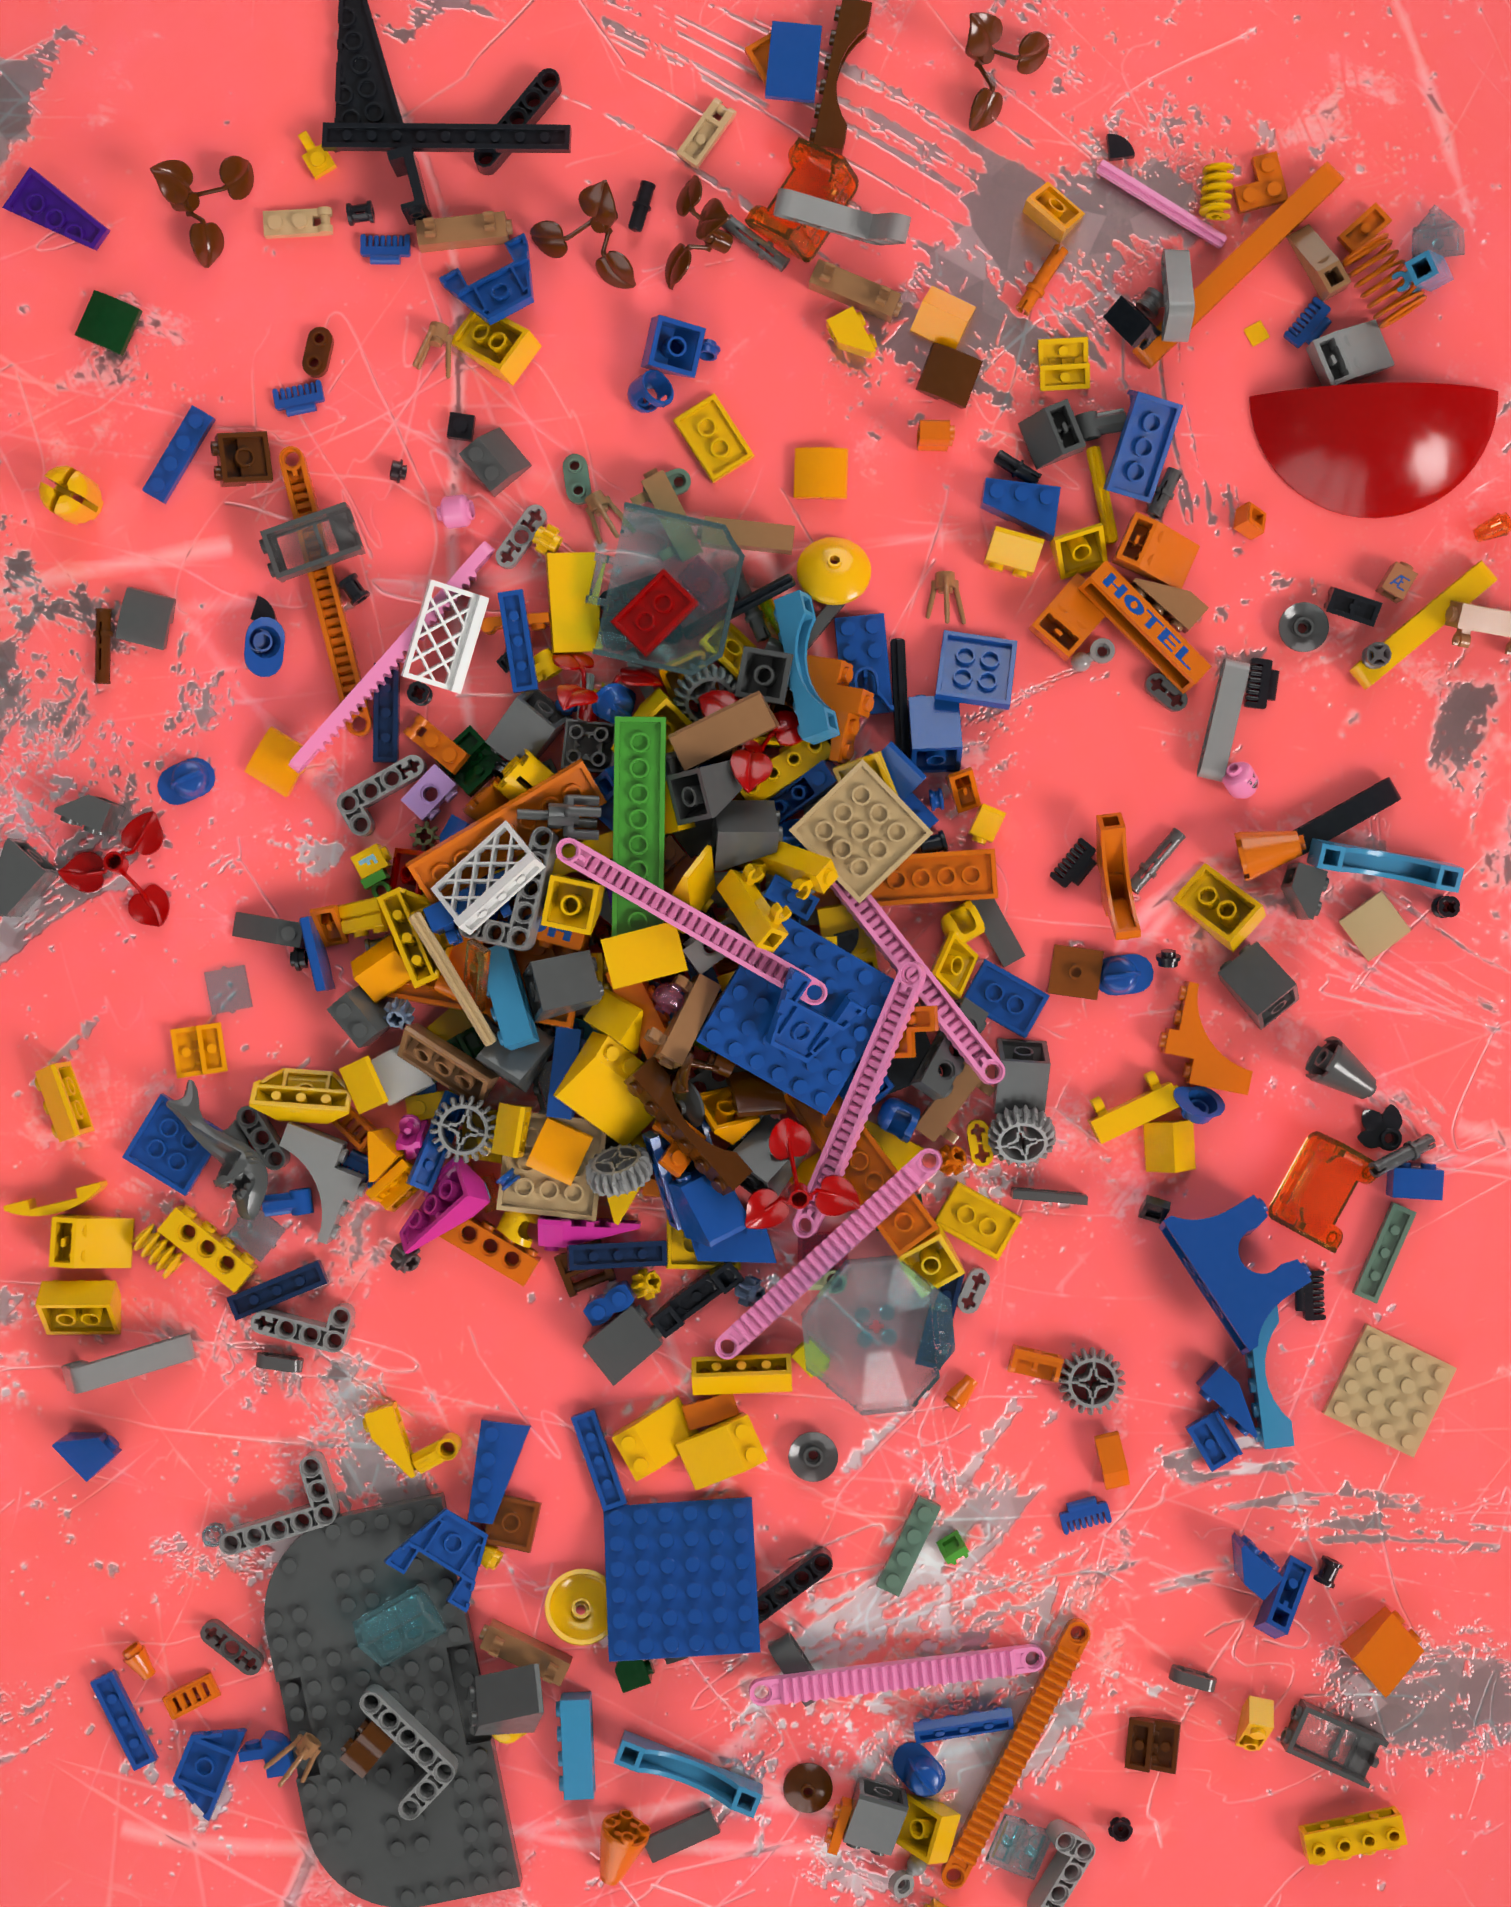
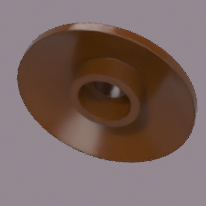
M801 1763L787 1773L783 1784L785 1799L795 1810L803 1813H813L821 1810L828 1804L832 1796L833 1785L830 1775L823 1767L814 1763ZM805 1788H811L813 1790V1792L809 1795L805 1794L803 1791Z

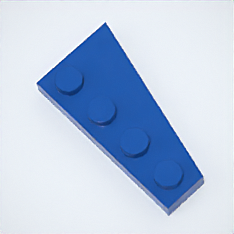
M481 1420L468 1521L486 1524L494 1523L531 1426Z

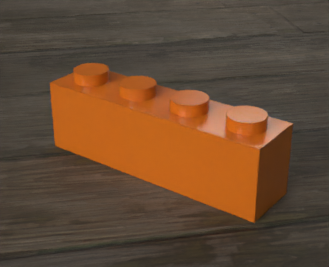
M609 972L605 973V975L612 987ZM648 981L613 990L615 994L643 1010L639 1044L647 1060L654 1057L653 1055L658 1045L645 1040L644 1036L647 1030H651L652 1027L664 1034L670 1021L667 1010L664 1007L661 1008L658 1003L659 995L654 985H650Z

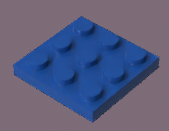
M944 630L934 699L1009 710L1018 641Z
M162 1093L159 1095L122 1158L184 1196H187L212 1155L193 1137L183 1122L166 1106L167 1101L173 1099ZM204 1119L206 1123H208L216 1130L223 1131L221 1128Z

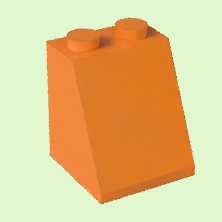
M1386 1606L1340 1644L1385 1698L1390 1695L1424 1652V1649L1418 1644L1422 1641L1412 1628L1407 1631L1402 1625L1406 1622L1396 1610L1391 1612Z

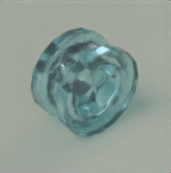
M214 1522L210 1523L202 1532V1541L208 1547L219 1546V1540L209 1537L210 1529L213 1532H219L220 1535L217 1537L219 1540L226 1532V1528L221 1523Z

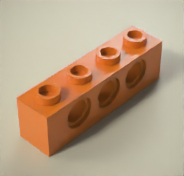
M474 1217L439 1236L523 1287L541 1260V1257L537 1256L539 1252L534 1248H526L514 1243L504 1234L502 1235L495 1231L496 1226L486 1220L480 1222ZM466 1226H471L476 1230L475 1238L465 1236L464 1228ZM486 1240H495L498 1245L497 1250H488L485 1246ZM511 1251L517 1253L519 1262L515 1264L510 1263L506 1257L507 1253Z

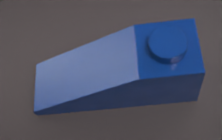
M1290 1555L1280 1571L1283 1579L1263 1601L1253 1627L1274 1639L1288 1635L1313 1567Z

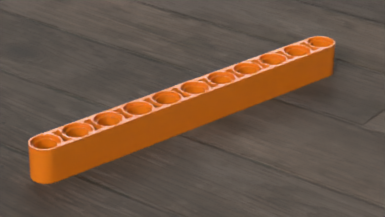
M1328 161L1194 289L1195 311L1191 329L1341 185L1345 178ZM1163 320L1156 326L1160 331L1162 330ZM1160 335L1145 350H1141L1139 344L1132 350V353L1148 369H1151L1178 342H1164Z

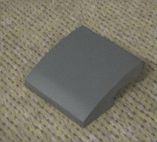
M127 587L120 610L115 638L159 650L166 649L169 627L174 620L176 599Z

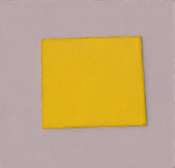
M1261 320L1244 329L1253 347L1270 338Z

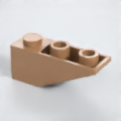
M1309 224L1286 237L1321 301L1324 302L1344 291L1352 282L1338 257Z
M1135 578L1130 583L1143 598L1152 604V607L1161 616L1164 615L1170 620V625L1177 632H1188L1209 609L1205 603L1188 590Z

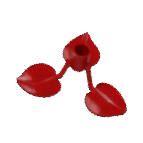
M584 653L554 654L552 661L556 666L566 670L579 669L581 672L582 688L575 684H561L557 687L556 696L562 709L565 711L571 707L580 706L579 719L586 722L597 721L598 717L592 710V704L598 701V695L596 692L586 688L585 668L594 667V660ZM640 667L621 668L620 674L616 675L612 683H617L621 680L622 683L633 686L663 687V683L656 675Z
M723 690L709 691L698 698L704 717L740 700L735 694ZM791 711L776 712L774 716L779 722L780 727L772 730L761 745L757 741L751 740L739 746L741 750L735 751L731 756V770L738 783L747 793L764 782L772 773L773 765L767 755L761 753L764 752L766 745L772 737L775 736L776 741L783 746H793L803 741L797 730L799 722L796 713Z
M154 811L137 816L124 828L121 842L125 847L131 848L130 851H121V853L116 851L109 852L104 857V860L94 852H82L73 857L58 871L60 877L69 886L84 893H92L101 889L104 885L103 874H106L108 870L116 875H122L139 892L133 895L128 903L129 914L136 922L143 925L160 927L165 923L169 915L170 903L167 893L156 884L147 886L143 891L127 873L129 861L126 856L133 855L136 851L141 855H151L162 846L164 839L163 830Z
M783 1118L777 1122L769 1136V1148L772 1155L778 1160L788 1157L790 1159L794 1183L788 1189L789 1197L782 1195L778 1198L776 1191L769 1188L753 1192L746 1206V1228L765 1229L776 1226L787 1218L789 1214L787 1204H791L796 1209H803L809 1204V1201L813 1199L816 1193L815 1205L824 1215L838 1216L860 1209V1201L855 1188L842 1176L829 1175L824 1177L821 1181V1188H815L810 1193L807 1186L798 1181L794 1156L800 1157L808 1152L811 1147V1137L803 1125L790 1118Z

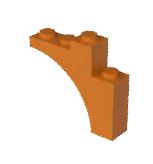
M807 655L808 673L815 691L823 702L836 712L840 735L831 738L829 760L841 765L849 762L854 755L855 737L860 728L859 719L860 717L869 718L870 711L874 707V693L862 688L849 687V683L853 678L852 664L840 659Z
M1118 812L1096 815V863L1101 876V902L1105 915L1109 917L1115 940L1140 938L1141 928L1133 899L1127 855L1126 826L1122 814Z
M1185 981L1184 986L1181 985L1178 992V1000H1181L1179 1010H1175L1173 1024L1176 1025L1175 1030L1165 1028V1032L1160 1033L1158 1047H1161L1160 1052L1189 1058V1063L1185 1062L1182 1073L1186 1083L1248 1095L1253 1071L1231 1062L1215 1048L1203 1028L1199 1015V983Z

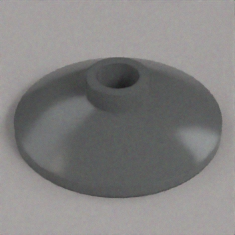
M1309 602L1293 604L1281 615L1278 626L1279 635L1284 644L1294 651H1313L1320 647L1328 636V618L1324 611L1315 604ZM1299 624L1305 626L1306 630L1304 633L1298 631Z
M688 1081L689 1092L681 1094L673 1092V1097L682 1117L696 1128L704 1122L705 1109L698 1090Z
M807 1432L798 1436L791 1444L788 1455L789 1464L792 1471L799 1478L809 1482L822 1481L834 1472L838 1463V1451L834 1442L827 1435L820 1432ZM810 1451H816L818 1456L812 1459L808 1454Z

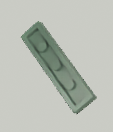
M1391 1201L1352 1290L1353 1294L1376 1304L1378 1303L1417 1212Z
M918 1494L878 1578L877 1587L898 1597L900 1596L941 1509L940 1504Z

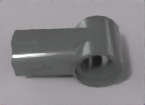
M1124 408L1100 413L1088 411L1076 415L1075 418L1084 441L1087 442L1102 437L1101 435L1122 432L1126 420V412Z

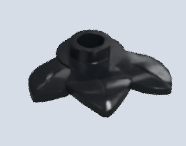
M1392 1104L1388 1105L1382 1114L1374 1110H1363L1361 1122L1365 1130L1357 1136L1360 1143L1371 1149L1377 1147L1386 1151L1397 1149L1402 1142V1135L1399 1129L1403 1120L1399 1110ZM1387 1134L1392 1135V1141L1389 1143L1385 1141Z

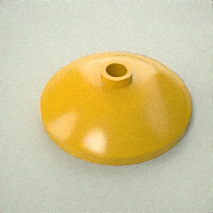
M838 537L823 538L811 543L801 553L797 562V580L802 590L810 595L813 600L827 605H842L852 602L864 593L871 578V564L864 550L854 542ZM831 561H838L839 563L833 564Z
M575 1569L562 1574L554 1581L547 1593L544 1609L547 1623L557 1637L572 1645L586 1646L597 1643L608 1635L606 1577L590 1569ZM577 1607H582V1608H584L585 1613L582 1614V1615H579V1614L576 1612V1608H577Z

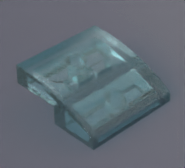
M1004 1814L986 1856V1861L1011 1873L1035 1880L1051 1841L1046 1834L1045 1828L1031 1825L1023 1818Z

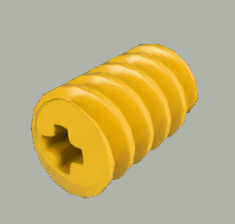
M1217 162L1206 165L1203 168L1202 174L1204 177L1201 181L1203 187L1200 192L1202 195L1200 198L1201 207L1199 208L1200 216L1215 221L1230 219L1231 215L1224 213V211L1230 210L1231 204L1224 202L1232 199L1231 194L1225 193V191L1233 189L1232 184L1226 183V181L1234 179L1233 174L1227 173V171L1234 170L1235 167L1232 164Z
M153 1223L142 1230L131 1244L136 1242L133 1248L135 1251L143 1249L141 1253L142 1258L150 1256L148 1260L150 1265L157 1263L155 1268L157 1272L165 1269L162 1277L166 1279L185 1260H180L183 1255L182 1251L176 1254L173 1253L176 1248L175 1245L166 1246L168 1243L167 1238L159 1239L161 1233H152L155 1226Z

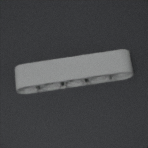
M1224 658L1198 763L1197 777L1222 782V778L1225 776L1250 671V663Z

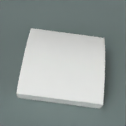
M400 1045L371 1060L389 1100L387 1102L388 1106L395 1105L407 1097L417 1094L437 1083L436 1080L397 1056Z

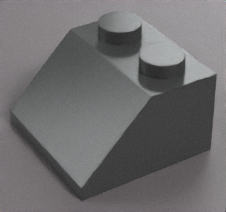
M500 427L476 438L459 453L462 460L494 498L532 466Z
M744 646L735 696L742 699L760 691L767 703L784 705L793 654Z

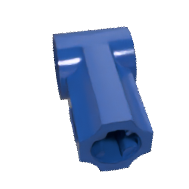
M311 1187L265 1195L262 1202L265 1217L284 1214L296 1216L314 1213Z

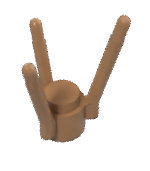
M437 321L430 323L426 337L412 364L413 367H416L418 370L421 369L431 346L441 348L442 344H446V378L449 379L451 377V343L453 335L448 334L450 328L447 325Z
M601 490L591 493L584 499L588 506L585 508V511L590 518L598 544H602V539L594 514L597 517L602 515L614 537L619 538L615 526L606 513L609 510L608 506L632 531H636V527L615 506L609 495L604 496Z
M936 572L935 580L931 581L926 618L929 619L931 616L936 591L938 590L939 594H944L945 623L948 624L950 622L949 594H952L954 590L961 623L963 625L966 624L959 592V580H955V572Z
M311 1733L299 1734L291 1744L274 1756L263 1768L267 1770L293 1748L297 1747L295 1753L298 1757L278 1783V1787L281 1788L302 1759L307 1760L310 1758L300 1779V1782L304 1783L316 1757L322 1751L320 1749L321 1742Z

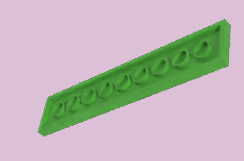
M615 716L613 861L664 890L666 717ZM612 891V937L664 923V920Z

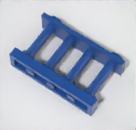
M704 1119L703 1124L696 1127V1129L707 1137L705 1139L707 1142L712 1144L709 1134L711 1128ZM650 1130L643 1133L642 1137L646 1150L653 1162V1172L669 1224L679 1231L682 1229L668 1185V1183L673 1181L669 1171L657 1163L664 1154L666 1147L670 1145V1142Z

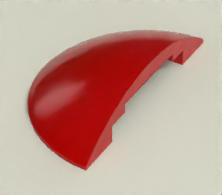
M1358 383L1309 387L1254 395L1249 397V405L1258 443L1268 462L1288 486L1305 499L1326 510L1351 517L1377 519L1395 517L1422 509L1451 492L1466 478L1481 458L1490 440L1496 421L1499 391L1475 386L1443 383Z

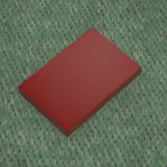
M663 568L610 622L647 657L699 603Z

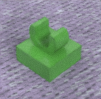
M381 869L360 880L364 889H371L374 897L380 896L377 891L379 886H384L387 892L392 890L391 885L385 882L391 878L386 869Z
M958 1530L936 1542L948 1565L951 1563L956 1565V1560L962 1556L968 1557L969 1550Z

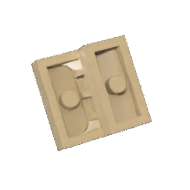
M1382 890L1339 920L1341 926L1368 962L1411 931Z

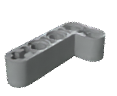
M1163 249L1161 276L1165 313L1161 339L1164 342H1188L1195 311L1189 250Z
M417 755L406 756L341 793L337 798L336 804L351 832L362 837L371 835L375 830V822L367 808L420 779L427 772L425 760ZM413 761L416 763H420V765L417 766V772L409 770L404 774L400 770L401 767L405 771L410 769L412 767L411 762ZM395 772L398 774L399 780L395 785L390 786L387 778L391 773ZM375 785L377 788L376 795L368 798L366 795L367 787ZM349 797L355 799V806L351 810H347L344 805L345 800ZM365 818L368 826L365 831L359 832L357 822Z
M340 1303L331 1310L328 1321L325 1323L266 1308L252 1316L250 1325L258 1334L336 1353L349 1342L356 1312L351 1304ZM338 1310H344L347 1313V1321L339 1320L337 1317ZM263 1316H265V1321L270 1322L265 1326L263 1325V1320H260ZM284 1321H288L293 1325L292 1333L284 1330ZM308 1328H314L317 1331V1339H312L308 1336ZM332 1334H337L341 1337V1345L332 1343Z
M1055 1819L1048 1824L1046 1834L1057 1849V1852L1029 1896L1027 1907H1063L1096 1853L1094 1844L1082 1829L1061 1819Z

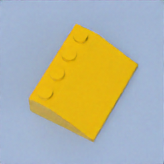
M592 1031L553 1096L622 1146L630 1143L655 1118L646 1112L644 1104L628 1091L627 1085L624 1083V1080L643 1062L610 1036Z

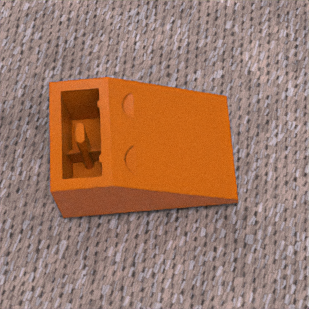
M1135 512L1128 523L1111 563L1157 583L1182 589L1200 546L1163 523Z
M1078 572L1028 628L1065 662L1105 617L1078 589L1086 580Z

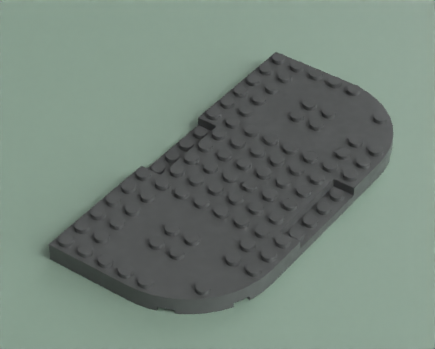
M444 1492L343 1512L336 1517L332 1524L302 1533L284 1553L274 1569L265 1598L264 1621L275 1679L280 1685L291 1743L299 1734L304 1735L306 1732L313 1734L321 1742L320 1749L322 1751L316 1757L304 1783H301L300 1779L310 1758L307 1760L302 1759L297 1766L298 1777L296 1782L310 1844L321 1865L339 1885L363 1900L386 1907H421L521 1887L523 1879L494 1738L492 1735L475 1736L474 1727H471L469 1723L472 1702H468L467 1689L468 1686H471L474 1678L481 1675L469 1613L468 1611L467 1613L446 1600L460 1577L421 1552L417 1553L405 1574L400 1573L384 1562L388 1555L445 1507L447 1508ZM372 1684L382 1686L458 1759V1769L453 1780L414 1820L403 1819L399 1815L398 1807L404 1793L425 1770L398 1744L393 1742L363 1778L340 1760L343 1753L340 1749L350 1737L353 1740L359 1734L357 1728L366 1718L371 1720L361 1710L359 1702L366 1688ZM374 1695L367 1696L369 1702L378 1703V1699ZM385 1713L387 1719L392 1721L397 1719L393 1713ZM404 1730L405 1736L409 1738L415 1737L411 1730ZM297 1747L293 1748V1754L295 1759L298 1757L295 1753ZM429 1747L422 1748L426 1755L433 1754ZM440 1765L444 1772L451 1771L448 1765ZM423 1783L425 1789H434L432 1784ZM413 1801L406 1802L410 1808L417 1807Z

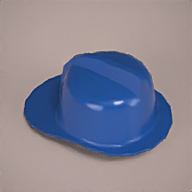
M260 617L248 626L246 632L244 660L248 669L254 675L260 677H270L276 674L283 662L285 632L282 625L275 619Z
M611 683L602 687L597 692L598 701L592 704V710L597 717L615 724V716L632 717L636 694L631 689L618 683Z
M192 758L182 761L162 772L158 779V792L162 799L169 804L181 805L210 792L215 782L214 769L203 759Z
M1138 954L1104 958L1099 989L1107 995L1115 996L1142 992L1150 986L1153 980L1154 971L1152 964L1147 958Z
M1202 1086L1177 1087L1173 1092L1175 1101L1182 1109V1117L1192 1123H1208L1212 1118L1220 1116L1225 1110L1223 1099L1212 1089Z
M914 1742L905 1743L898 1747L893 1756V1768L897 1776L910 1791L921 1797L934 1796L940 1792L946 1779L945 1771L933 1755L924 1746Z

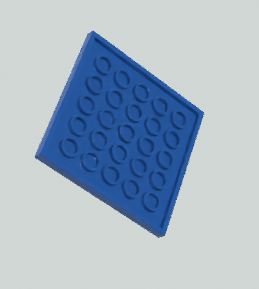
M789 918L782 922L789 934L773 954L822 981L826 985L828 992L825 1001L819 1005H810L801 999L798 1001L829 1018H832L845 997L858 1002L867 1010L861 1016L857 1014L849 1021V1027L844 1031L839 1030L830 1038L831 1043L808 1063H805L771 1046L766 1041L782 988L739 964L695 1040L826 1116L866 1049L894 979ZM812 985L808 988L807 995L812 1000H818L822 996V989L818 985Z
M752 1497L621 1505L603 1511L609 1662L761 1653Z

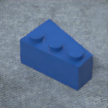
M986 477L983 483L980 508L1006 521H1011L1023 527V529L1036 533L1051 542L1055 534L1061 487Z
M746 1228L712 1247L691 1240L697 1261L777 1263L767 1228Z

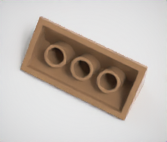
M757 691L669 734L668 737L684 771H688L780 727L761 692Z
M419 1023L407 1025L404 1028L397 1056L459 1096L465 1095L467 1101H469L472 1095L475 1096V1105L481 1099L484 1102L486 1101L500 1075L486 1068L480 1062Z

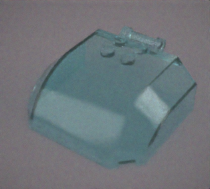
M625 502L615 557L595 553L594 557L596 565L590 593L586 595L585 603L602 606L604 610L595 649H593L592 654L688 676L695 675L723 657L745 557L726 525ZM610 564L613 565L607 596L606 599L599 598L605 566ZM664 568L698 601L699 605L645 657L610 621Z

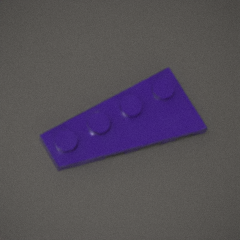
M29 167L2 207L96 251L111 231L31 167Z

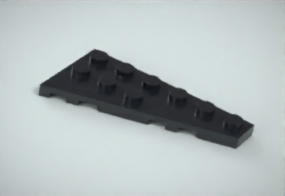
M339 0L338 61L336 62L335 88L336 116L334 123H404L368 0Z

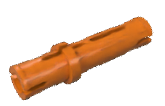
M1060 244L1053 246L1052 251L1033 281L1028 282L1026 292L1015 308L1019 313H1022L1024 310L1023 315L1029 316L1038 299L1044 296V289L1068 254V250L1062 246L1059 249Z

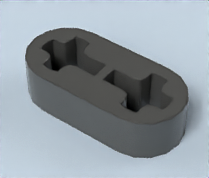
M1154 673L1145 680V691L1167 710L1178 712L1187 705L1188 698L1186 693L1182 694L1161 673ZM1151 679L1153 681H1156L1157 679L1161 680L1160 687H1162L1165 690V692H1162L1160 689H1156L1155 691H1153L1151 689L1153 685L1150 682ZM1169 693L1173 697L1179 695L1181 697L1179 699L1181 705L1172 706L1170 704L1172 699L1166 694Z
M258 1352L256 1367L300 1373L303 1369L304 1358L271 1352Z
M1176 1664L1171 1666L1168 1676L1173 1682L1206 1692H1214L1217 1678L1211 1674Z

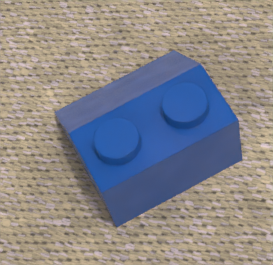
M663 315L652 317L641 367L657 370L663 374L695 378L706 328Z

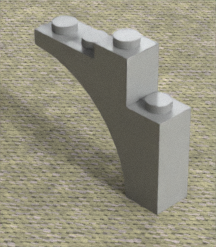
M288 1122L279 1146L296 1156L314 1179L320 1195L322 1222L317 1241L328 1244L339 1236L341 1231L340 1219L342 1216H346L350 1207V1203L347 1201L354 1202L359 1197L364 1196L368 1184L365 1183L367 1176L340 1165L348 1157L349 1150L346 1148L349 1142L299 1122Z

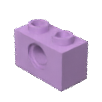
M434 764L402 797L401 801L422 821H427L428 819L432 821L441 812L439 807L445 801L449 803L458 794L456 789L459 785L438 765ZM430 788H436L438 796L434 801H428L426 798V793Z

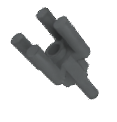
M567 794L563 798V803H548L547 810L517 809V819L547 820V828L563 829V836L565 838L599 840V830L574 829H597L596 818H579V816L601 817V807L574 805L599 806V796Z

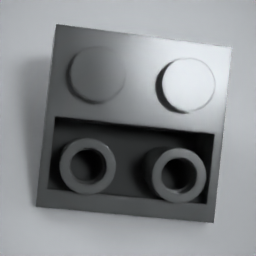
M1068 399L1045 407L1018 423L1036 470L1081 453L1086 447Z
M88 794L56 807L54 813L61 815L60 820L80 827L85 825L83 830L105 837L106 833L115 834L126 807L103 797Z
M1300 862L1287 865L1281 890L1297 919L1314 920V916L1319 915L1322 907V902L1319 901L1321 893L1326 891L1329 884L1328 871Z

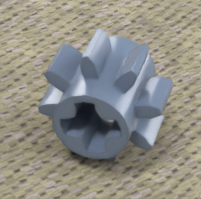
M395 997L392 1003L387 1002L384 1007L386 1013L383 1019L387 1020L390 1027H400L403 1030L405 1025H411L415 1018L412 1015L415 1008L411 1006L408 999H398V997Z
M745 1276V1280L734 1289L735 1296L739 1297L738 1304L747 1308L748 1306L752 1307L765 1295V1288L760 1286L761 1279Z

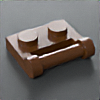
M600 1238L586 1244L602 1243V1240ZM567 1251L554 1256L570 1298L578 1295L577 1292L597 1284L617 1280L614 1269L609 1268L604 1269L601 1273L573 1283L571 1277L588 1270L569 1271Z

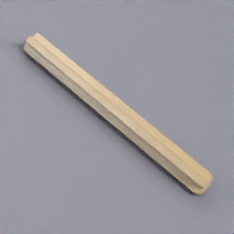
M416 912L409 917L410 923L483 1044L490 1046L497 1041L495 1034L428 926L422 913Z

